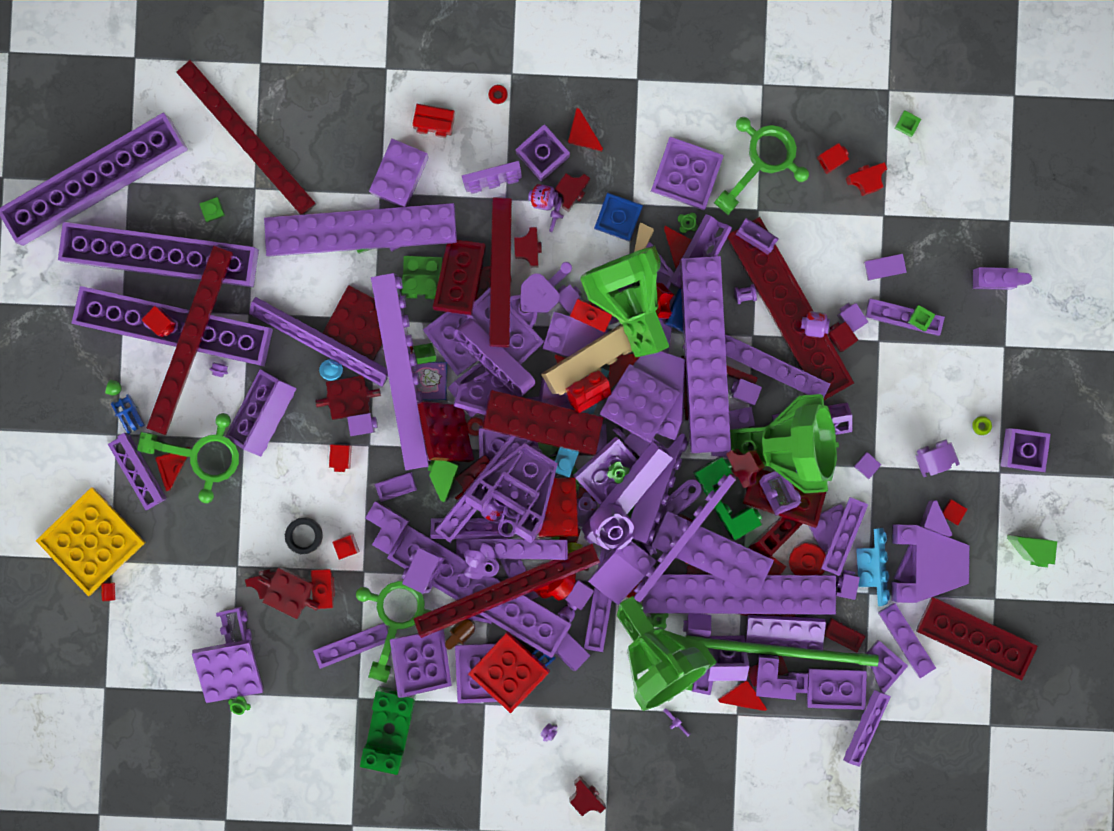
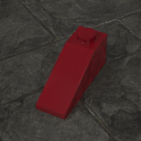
M780 517L759 535L748 548L769 558L792 536L802 523Z

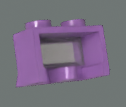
M776 471L764 475L759 481L775 516L793 509L801 503L800 494L794 489L792 483Z
M242 606L216 613V616L221 618L222 627L220 632L221 635L225 636L226 644L252 640L251 631L246 628L245 624L248 621L247 612L242 610Z

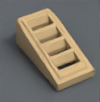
M640 223L634 252L647 247L654 232L653 228Z

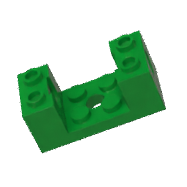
M717 457L693 471V474L700 483L705 495L708 496L712 490L716 492L718 488L713 487V485L718 483L723 475L728 476L730 473L732 474L731 469L733 467L728 459ZM721 500L714 507L729 536L734 540L762 525L760 522L762 516L755 508L747 506L730 516L732 511Z
M383 686L377 688L372 706L373 715L367 743L363 748L360 767L398 775L402 765L416 694L399 698L397 689ZM392 723L395 731L392 733L386 732L384 725Z

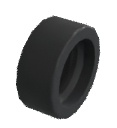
M298 518L292 521L287 526L284 534L288 548L300 555L315 551L323 539L320 525L310 518ZM299 525H308L315 533L314 542L308 547H300L293 540V531Z

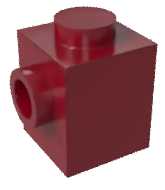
M838 321L829 327L831 331L827 335L839 352H843L858 341V338L846 321L841 324Z

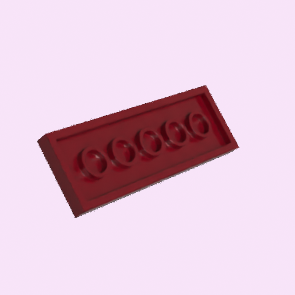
M491 390L482 429L594 456L597 451L603 417L584 412L578 413L576 410Z
M931 597L916 629V632L1021 681L1038 647L934 597Z

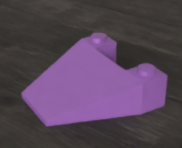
M663 351L640 356L633 365L634 367L680 392L679 397L657 432L659 435L676 440L684 420L685 359Z
M524 443L475 481L466 495V503L481 513L492 497L523 516L516 526L515 534L532 543L543 526L558 463Z
M893 524L892 543L913 545V582H892L891 601L917 603L969 584V545L918 525Z

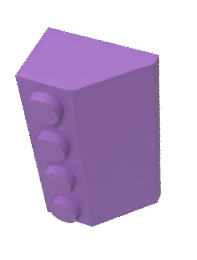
M260 369L225 437L229 438L243 450L261 457L267 449L278 423L285 414V410L293 398L296 388Z

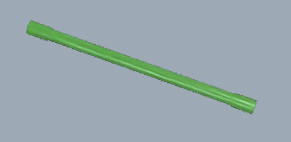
M686 635L687 638L704 643L710 649L857 663L867 666H878L879 662L878 655L825 651Z

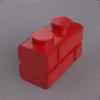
M416 104L413 128L417 129L416 132L420 134L433 132L435 136L446 138L447 135L451 136L455 111Z
M599 370L590 373L589 376L574 382L573 385L566 388L569 403L578 413L612 394L609 380Z

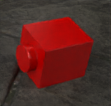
M838 143L820 154L816 159L825 173L828 174L849 160V153L844 146Z
M154 306L142 318V321L160 337L170 335L174 330L173 326L176 324L157 306Z
M330 444L329 468H334V472H345V469H350L352 446Z
M354 534L332 542L339 560L360 552Z

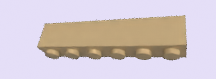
M620 324L541 373L552 394L559 393V395L566 393V388L573 385L574 382L580 381L592 372L601 371V367L606 363L610 365L616 362L619 355L630 353L632 351L631 345L624 332L623 325Z

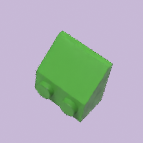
M432 460L428 471H431L429 476L440 500L446 502L460 465L451 461Z
M1007 535L1009 542L1024 560L1030 561V565L1047 568L1048 564L1055 565L1057 541Z

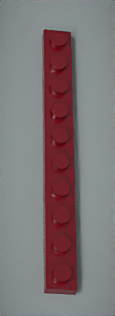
M191 60L176 71L300 215H305L316 205L314 200Z
M213 246L146 428L163 435H166L233 256V253Z
M590 544L568 553L567 560L549 561L414 618L419 636L423 638L599 564L600 560L594 545Z

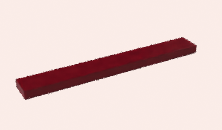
M492 198L490 347H509L511 198Z

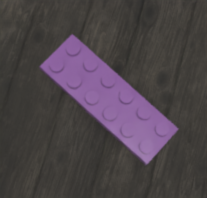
M667 511L652 547L668 553L672 548L670 544L676 536L680 538L684 533L682 528L688 520ZM699 526L675 557L757 596L774 561Z

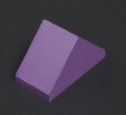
M930 500L920 527L944 536H952V532L937 500Z

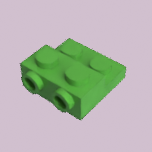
M404 256L402 294L406 295V298L416 299L417 295H423L425 299H435L443 258Z

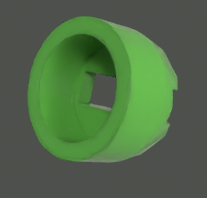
M110 379L106 387V394L113 396L119 394L122 390L120 383Z

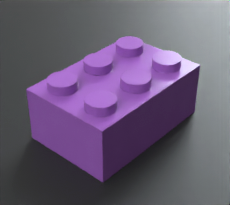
M391 139L369 190L371 195L399 207H408L428 161V154L400 141Z

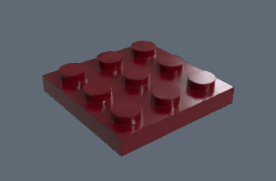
M348 285L323 334L374 361L382 346L375 299Z
M424 401L418 403L428 460L473 461V450L464 409L455 407L454 404Z

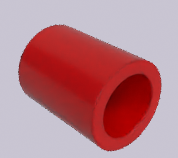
M114 582L101 584L102 601L116 600Z

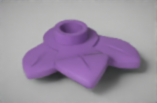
M483 543L480 551L467 550L464 552L465 560L469 565L464 572L467 577L480 579L483 576L492 577L498 573L499 563L495 559V551L490 545ZM487 564L492 566L493 569L491 571L487 570Z

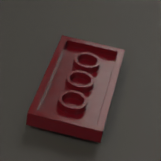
M457 240V243H447L433 304L434 310L472 315L486 244Z
M761 469L756 474L757 483L747 487L743 504L775 514L759 482L764 475L772 472ZM778 480L770 482L773 489L777 491V497L781 505H788L789 503ZM793 485L794 489L800 494L801 503L797 507L785 511L778 516L816 528L826 492L803 493Z

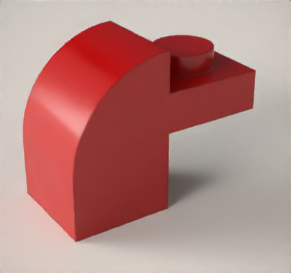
M576 573L539 588L534 592L542 598L553 596L560 601L566 598L573 590L576 582Z

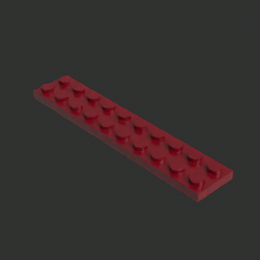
M761 217L752 221L768 231ZM738 229L731 232L727 237L730 245L751 282L754 284L755 289L801 370L830 383L824 400L854 384L827 334L825 333L822 338L806 336L805 329L801 328L802 318L807 317L808 312L813 311L776 244L767 255L737 236Z

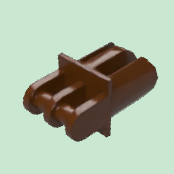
M466 619L456 623L449 631L452 635L446 640L445 647L452 649L459 642L464 644L475 631L474 621Z

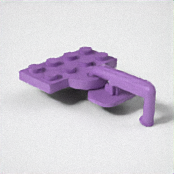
M569 262L562 263L561 269L548 281L541 274H532L522 283L521 295L510 296L509 347L502 348L520 365L544 344V341L532 327L536 323L537 312L547 313L559 302V293L554 287L571 272L572 265ZM490 288L474 302L472 315H466L469 319L476 322L488 335L490 328Z

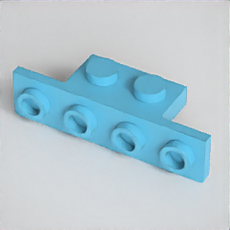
M884 528L874 529L875 548H856L858 577H860L858 587H877L878 606L887 605L890 600V592L887 590L889 573L886 570L888 554L885 551L887 535L884 532Z

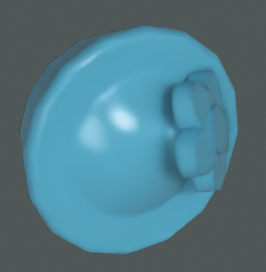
M328 359L320 365L319 372L324 379L334 381L343 373V366L332 359Z

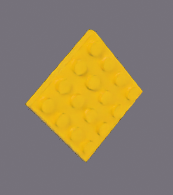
M91 487L36 540L88 596H91L102 583L112 576L146 543L94 487Z

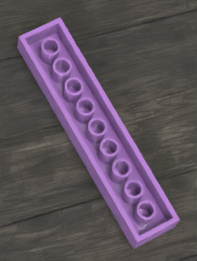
M163 112L0 207V217L15 243L24 246L187 151L188 148L170 117Z
M63 222L58 260L64 263L201 281L213 246L233 253L222 284L254 288L259 250L250 246Z
M721 256L680 259L690 452L731 451Z
M395 273L371 277L405 470L428 467L432 460H428L417 405L423 402L422 391L418 392L417 385L420 384L418 372L415 373L414 365H417L415 353L411 354L410 346H413L412 335H408L407 327H410L408 315H404L403 308H406L405 296H401L400 289L403 288L402 279Z
M80 286L71 324L176 347L190 310ZM154 306L160 307L176 322L173 326V332L167 337L158 336L142 321V318ZM210 315L197 352L265 367L273 329Z

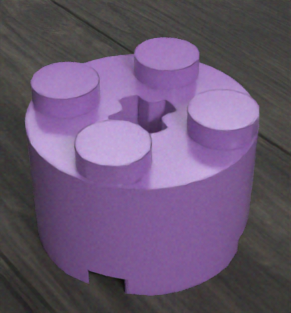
M947 439L937 442L936 447L931 449L928 446L920 448L915 455L923 477H927L926 473L928 472L932 476L952 468L953 463L956 466L960 465L952 442L948 443Z
M608 503L598 509L590 518L591 530L600 546L604 549H622L631 542L634 525L623 508L613 503Z

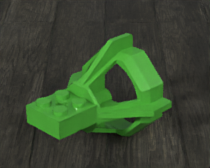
M655 245L595 267L585 272L580 278L588 300L619 320L618 322L622 323L635 357L658 353L669 347L655 311L659 307V304H657L656 278L657 272L660 269V257ZM640 280L639 286H631L629 288L622 290V292H619L617 290L621 287L627 286Z
M823 395L798 396L766 427L730 429L731 450L739 449L742 453L746 454L751 451L748 450V447L754 445V450L757 451L765 467L769 466L803 493L828 491V481H832L837 462L836 448L839 447V442H836L834 423L828 406L824 405Z
M632 596L620 603L617 617L633 640V643L628 646L627 654L634 686V698L642 711L660 706L666 701L669 702L676 695L685 691L701 678L709 668L713 667L716 664V660L704 643L666 631L662 627L654 628V622L643 612L644 608L641 602L636 601ZM646 669L649 670V671L646 672L642 677H640V678L638 679V677H637L638 674H640L641 672L645 671Z

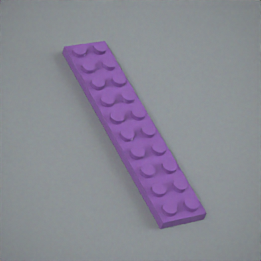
M454 203L264 218L266 256L268 257L457 243Z
M409 525L405 527L387 557L404 569L410 567L412 563L410 561L411 555L418 548H427L446 557L433 586L455 600L502 582L493 576H483L480 579L467 577L464 572L469 565L465 559ZM525 595L480 613L486 619L551 658L572 625Z
M662 574L643 598V612L836 614V576L767 575L757 596L712 574ZM645 576V577L642 579V583H643V584H644V583L646 582V580L648 579L647 576Z

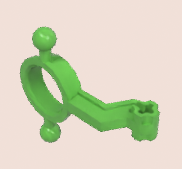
M747 117L737 119L736 128L741 132H747L752 137L749 146V156L754 165L730 193L724 190L715 200L714 204L729 215L739 203L735 198L759 170L775 173L789 168L794 173V178L797 181H806L809 177L807 168L798 167L793 162L796 157L797 147L791 134L787 130L773 125L762 127L756 131L751 126V122ZM764 136H774L780 139L787 150L785 161L778 165H770L762 161L756 150L758 140Z
M226 413L216 416L215 422L218 426L216 435H208L201 438L194 444L193 449L157 441L158 435L152 433H140L137 451L154 454L156 449L162 452L190 457L193 471L201 479L206 480L204 489L198 494V498L202 503H210L213 500V482H221L228 479L235 472L239 464V453L235 444L229 438L224 437L225 428L231 423L230 416ZM211 441H219L225 444L232 454V462L229 468L218 475L204 472L197 462V454L200 448Z
M403 581L388 584L379 595L371 593L367 587H360L356 591V598L359 601L366 602L371 600L377 602L378 615L384 624L389 626L379 663L373 661L368 678L387 683L392 667L386 665L391 652L390 639L395 638L397 629L412 627L415 624L414 618L431 611L424 608L425 602L422 593L403 585ZM405 589L416 598L417 611L409 621L395 622L385 614L383 608L384 599L391 591Z

